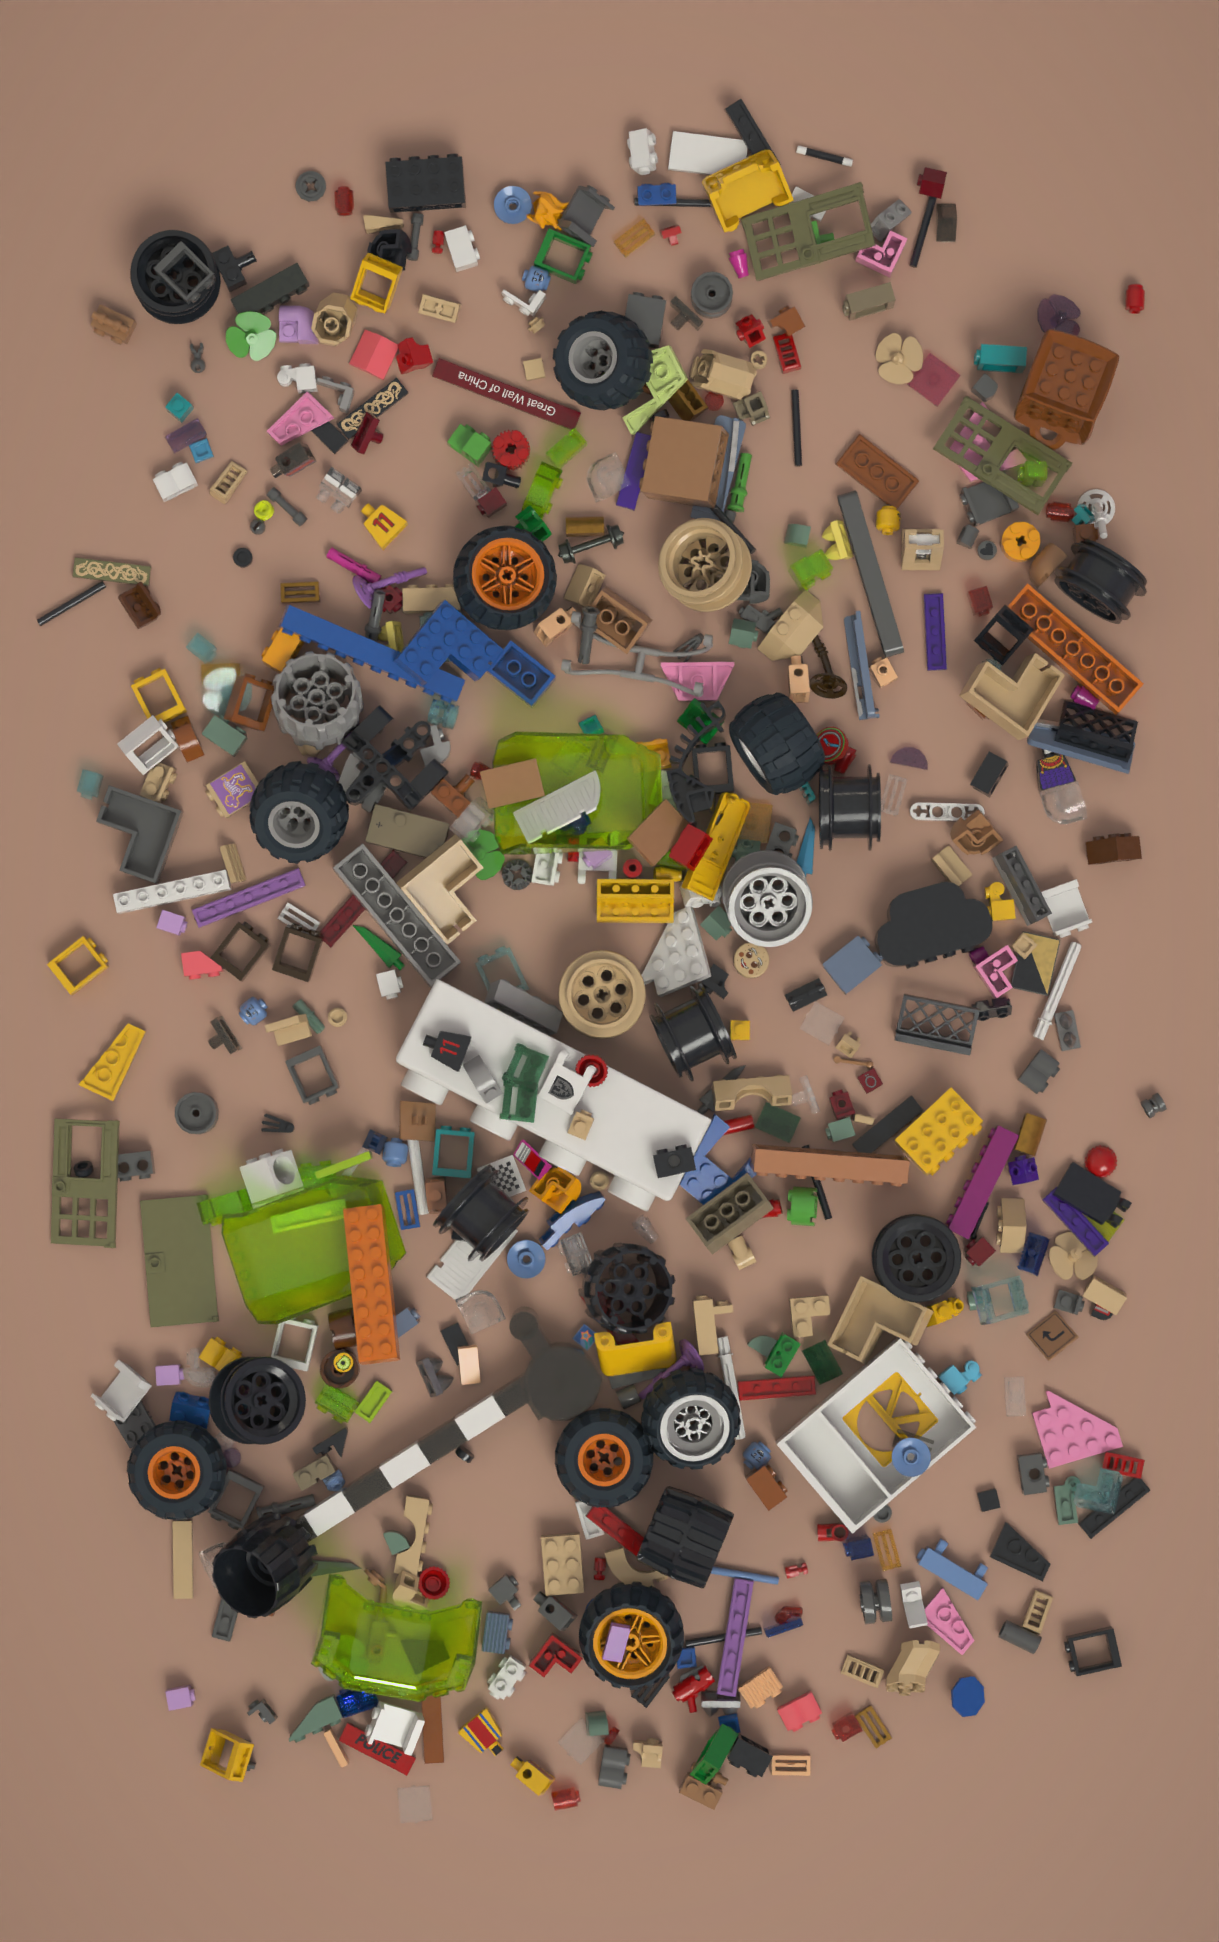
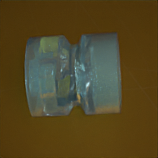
M433 699L427 723L434 725L441 723L443 727L453 730L460 706L451 703L445 705L444 701ZM440 710L444 711L443 718L439 717Z

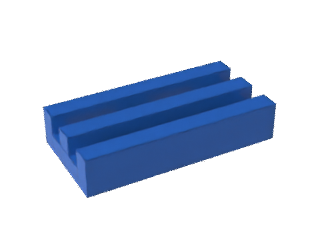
M414 1189L395 1192L401 1230L420 1227ZM407 1194H411L415 1224H412ZM400 1195L404 1197L408 1221L406 1226L404 1225Z

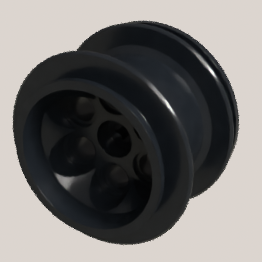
M166 230L153 234L139 246L131 263L130 278L136 296L144 309L162 322L169 324L193 322L204 316L212 308L219 295L221 279L214 257L207 245L190 233L180 230ZM180 241L216 277L214 284L209 289L205 288L200 293V298L189 305L183 299H175L176 292L159 275L152 274L154 267ZM185 254L165 274L188 295L196 287L189 286V281L197 279L199 284L207 275L195 263L193 267L186 268V261L191 259ZM176 271L179 274L176 276L177 279L172 278V272ZM159 286L166 287L164 293L158 294L156 292Z
M830 764L828 765V770H823V766H820V849L828 845V850L831 851L833 839L867 838L868 850L871 851L872 838H876L877 842H880L881 837L880 773H876V777H872L871 765L868 764L867 777H833Z
M701 983L698 984V989L696 990L693 986H690L693 999L664 1013L659 1005L654 1003L657 1016L649 1015L661 1045L676 1074L681 1078L683 1077L682 1072H685L692 1082L694 1078L691 1068L718 1055H721L726 1064H729V1057L737 1058L728 1032L710 996Z
M490 1164L478 1172L454 1196L433 1223L435 1228L441 1227L439 1234H443L452 1228L473 1248L468 1256V1261L474 1260L479 1255H481L479 1258L481 1262L487 1259L516 1230L529 1213L528 1209L523 1210L528 1202V1197H524L515 1203L494 1183L500 1171L495 1170L492 1172L493 1166Z
M920 1214L904 1215L890 1221L877 1235L872 1248V1267L880 1284L894 1296L909 1302H927L942 1296L955 1283L961 1268V1249L953 1232L941 1221ZM924 1235L930 1238V1243L927 1246H922L920 1243V1238ZM905 1236L911 1240V1244L908 1247L901 1245V1239ZM937 1251L940 1253L941 1259L935 1263L931 1260V1254ZM920 1253L922 1261H917L915 1264L912 1256ZM895 1254L902 1256V1262L898 1265L892 1262V1257ZM925 1269L932 1271V1277L928 1280L922 1277V1272ZM906 1270H911L913 1273V1278L909 1281L903 1279V1273Z
M243 1357L228 1363L216 1375L209 1392V1410L215 1425L226 1437L242 1444L266 1445L284 1439L297 1428L302 1420L306 1406L305 1389L298 1374L286 1363L272 1357ZM257 1376H260L262 1380L260 1386H257L255 1382ZM241 1385L245 1387V1392L243 1395L239 1393V1387ZM273 1387L275 1388L276 1396H272L271 1389ZM257 1397H262V1404H258ZM240 1404L244 1407V1412L241 1415L238 1413V1406ZM272 1406L275 1407V1412L273 1416L270 1414V1408ZM255 1415L259 1417V1423L257 1425H255L253 1422V1418Z

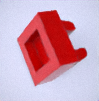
M678 224L659 230L663 239L668 238L671 246L679 244L676 235L682 232Z

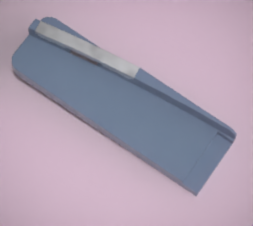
M720 415L716 417L714 425L722 426L729 433L716 505L724 512L746 424L738 418ZM693 505L691 518H711L720 521L710 508Z
M855 611L854 615L845 617L844 625L859 720L879 718L880 716L875 714L879 709L874 708L861 612ZM861 686L863 699H859L857 687Z
M1039 719L1027 737V743L1031 746L1129 774L1133 751L1129 761L1124 762L1056 742L1054 739L1059 722ZM1082 728V730L1092 732L1089 728ZM1106 733L1101 734L1103 736L1110 738V736ZM1124 738L1119 739L1120 741L1128 743V741Z

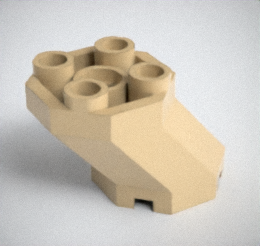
M333 292L320 301L313 317L311 330L321 344L337 346L350 337L356 322L358 309L348 295Z
M703 349L700 352L703 353L701 357L697 356L694 359L690 371V378L694 380V382H691L692 386L731 399L741 400L743 397L750 395L753 379L757 374V370L753 368L752 363L707 349Z
M919 1640L901 1643L900 1654L886 1679V1691L899 1692L901 1696H909L911 1692H925L926 1678L939 1656L940 1644L924 1640V1644H919Z

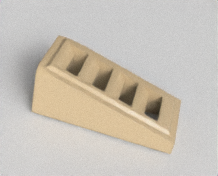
M363 215L367 234L382 230L404 228L402 219Z
M231 461L210 488V495L221 503L226 504L247 474V470ZM231 469L240 475L237 477L236 475L230 472ZM228 476L231 479H233L234 483L228 480L226 477ZM222 483H225V484L228 485L230 488H229V489L226 488L225 486L222 485Z
M1035 1590L1021 1627L1037 1635L1041 1634L1053 1597ZM1038 1598L1043 1601H1046L1047 1604L1044 1605L1042 1603H1039L1036 1601V1599ZM1037 1606L1039 1608L1044 1609V1611H1038L1036 1609H1033V1607ZM1031 1613L1040 1616L1041 1619L1032 1617ZM1028 1622H1034L1038 1624V1627L1030 1625Z
M847 1655L841 1670V1674L875 1688H878L884 1673L883 1668ZM851 1662H855L852 1672H848ZM860 1664L862 1665V1668L860 1670L859 1675H856L857 1668ZM866 1667L870 1668L867 1677L864 1678L863 1675ZM873 1671H877L874 1681L870 1680Z

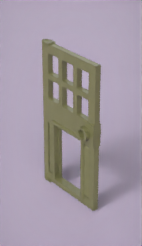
M862 182L741 218L756 280H764L876 246L863 194ZM859 201L865 230L817 244L810 215ZM789 214L791 225L775 229L773 218ZM768 220L770 231L754 235L752 224ZM793 231L795 242L779 247L777 235ZM772 237L774 248L758 253L756 242ZM797 248L799 259L783 264L781 253ZM776 254L778 266L762 270L760 259Z
M968 396L963 398L958 411L933 448V450L1036 515H1039L1065 472L1072 466L1071 461ZM968 408L983 417L978 425L963 417ZM986 420L1001 428L996 437L982 429ZM958 423L965 425L973 431L968 440L954 432ZM977 434L992 443L987 452L972 443ZM949 437L964 445L959 454L945 446ZM1013 447L1018 448L1057 473V476L1043 497L999 470ZM968 449L983 457L978 466L963 457Z
M54 1119L51 1243L116 1248L120 1121ZM72 1125L102 1127L100 1178L71 1177ZM61 1197L73 1198L72 1214H61ZM79 1198H90V1215L78 1214ZM97 1199L108 1200V1216H96ZM61 1219L72 1220V1236H60ZM78 1220L90 1221L89 1237H78ZM96 1221L107 1222V1238L95 1237Z

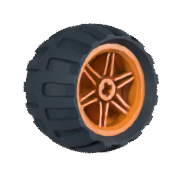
M514 526L491 527L474 535L459 552L453 569V587L462 609L474 621L495 630L518 629L538 619L550 605L557 584L555 562L546 548L547 546L532 535L531 532ZM496 557L499 563L492 562V558ZM514 557L518 560L516 565L511 564V559ZM504 572H505V575H506L507 573L510 575V577L508 578V580H507V578H506L505 580L502 578V576L504 575ZM484 574L489 576L488 581L483 580ZM522 574L528 576L527 581L520 578ZM493 591L498 592L499 597H494L492 594ZM512 591H517L519 596L516 598L512 597Z

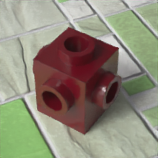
M391 585L380 589V591L386 593L383 612L387 611L391 614L392 612L396 613L403 606V598L401 597L403 593L396 586L393 588ZM392 595L393 599L392 601H387L386 597Z

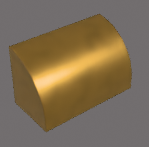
M689 380L668 400L679 417L685 421L694 420L708 408Z
M604 516L566 517V537L604 536Z
M1025 1113L1018 1133L1019 1137L1013 1150L1036 1156L1047 1120Z

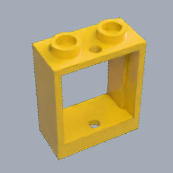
M367 253L362 260L350 299L359 305L368 306L376 312L385 314L391 306L403 267ZM367 270L392 280L386 299L361 289Z
M158 668L151 672V676L147 678L143 676L134 680V684L131 687L147 719H149L152 715L139 689L162 677L165 678L178 704L154 716L158 721L162 719L166 723L187 712L167 670Z
M82 936L47 964L70 995H74L109 967L106 964L108 959L102 952L99 954L95 950L97 945L90 937L87 939L85 936ZM82 945H85L101 966L77 985H74L58 964Z
M211 1728L200 1766L227 1780L243 1782L254 1744L226 1730ZM226 1739L234 1743L227 1768L219 1765Z

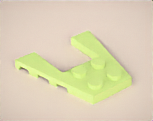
M669 345L652 350L653 363L650 365V372L652 374L649 382H646L654 398L622 417L632 435L688 380L677 356Z

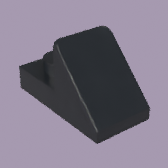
M345 1427L314 1446L312 1449L316 1455L320 1452L322 1455L332 1450L331 1446L333 1445L339 1456L342 1457L348 1428Z

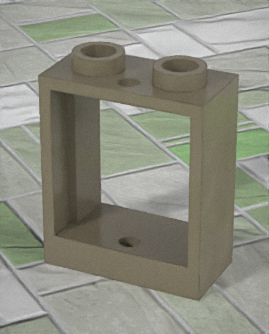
M891 282L847 294L842 305L844 316H848L849 321L892 309L896 299Z

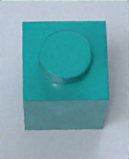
M178 393L165 406L166 410L181 423L194 409L192 404Z

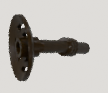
M817 635L813 640L814 650H817L816 654L821 658L825 673L813 676L810 679L809 687L812 692L823 698L835 699L842 697L847 692V684L841 677L833 674L827 655L828 651H826L827 648L824 647L825 644L821 642ZM838 686L842 687L839 691L834 692L833 690Z

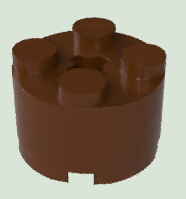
M353 1307L329 1313L328 1321L335 1349L341 1350L357 1346Z
M335 1349L325 1355L320 1365V1375L323 1381L333 1388H346L357 1379L360 1372V1364L357 1357L346 1349ZM340 1353H348L353 1358L352 1368L344 1373L336 1372L334 1367V1359Z

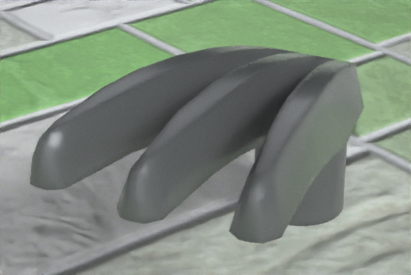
M700 633L693 636L673 652H678L686 645L689 646L683 652H687L691 648L692 651L697 650L704 639V635ZM687 656L683 662H688L691 656Z

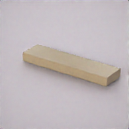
M192 1520L172 1521L173 1599H193Z

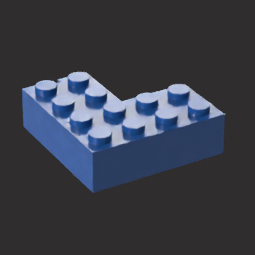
M444 600L436 607L393 661L422 686L429 682L447 658L470 678L477 681L504 649Z

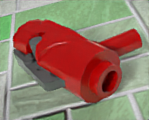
M701 1665L682 1674L680 1682L673 1686L674 1691H672V1694L677 1701L681 1700L683 1703L688 1701L690 1713L697 1712L695 1699L698 1697V1693L700 1691L704 1692L715 1682V1679L706 1665Z

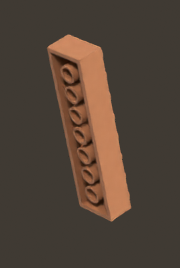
M752 1144L750 1167L759 1176H768V1173H774L776 1177L786 1178L787 1175H794L797 1179H806V1176H812L814 1180L824 1181L826 1178H832L836 1182H845V1179H850L853 1183L863 1184L864 1181H870L874 1185H883V1182L891 1183V1186L901 1187L902 1184L908 1183L910 1161L901 1155Z

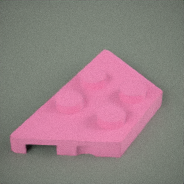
M661 662V668L667 680L694 690L695 682L703 683V695L701 697H696L672 687L678 701H692L694 698L698 701H717L734 667V662Z

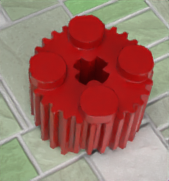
M508 430V432L500 433V436L497 435L492 446V455L495 463L507 467L509 471H515L518 468L522 469V465L525 466V462H528L530 458L529 441L525 438V435H522L517 430ZM509 447L515 448L514 454L506 452Z

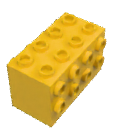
M951 1087L895 1139V1144L926 1176L929 1174L933 1176L940 1169L939 1164L942 1161L947 1163L954 1156L955 1153L953 1151L957 1147L962 1149L969 1140L967 1138L971 1134L975 1136L982 1130L983 1120Z

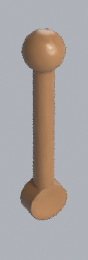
M839 1056L834 1057L836 1064L843 1062L863 1065L867 1068L873 1067L872 1061L862 1062L842 1059Z

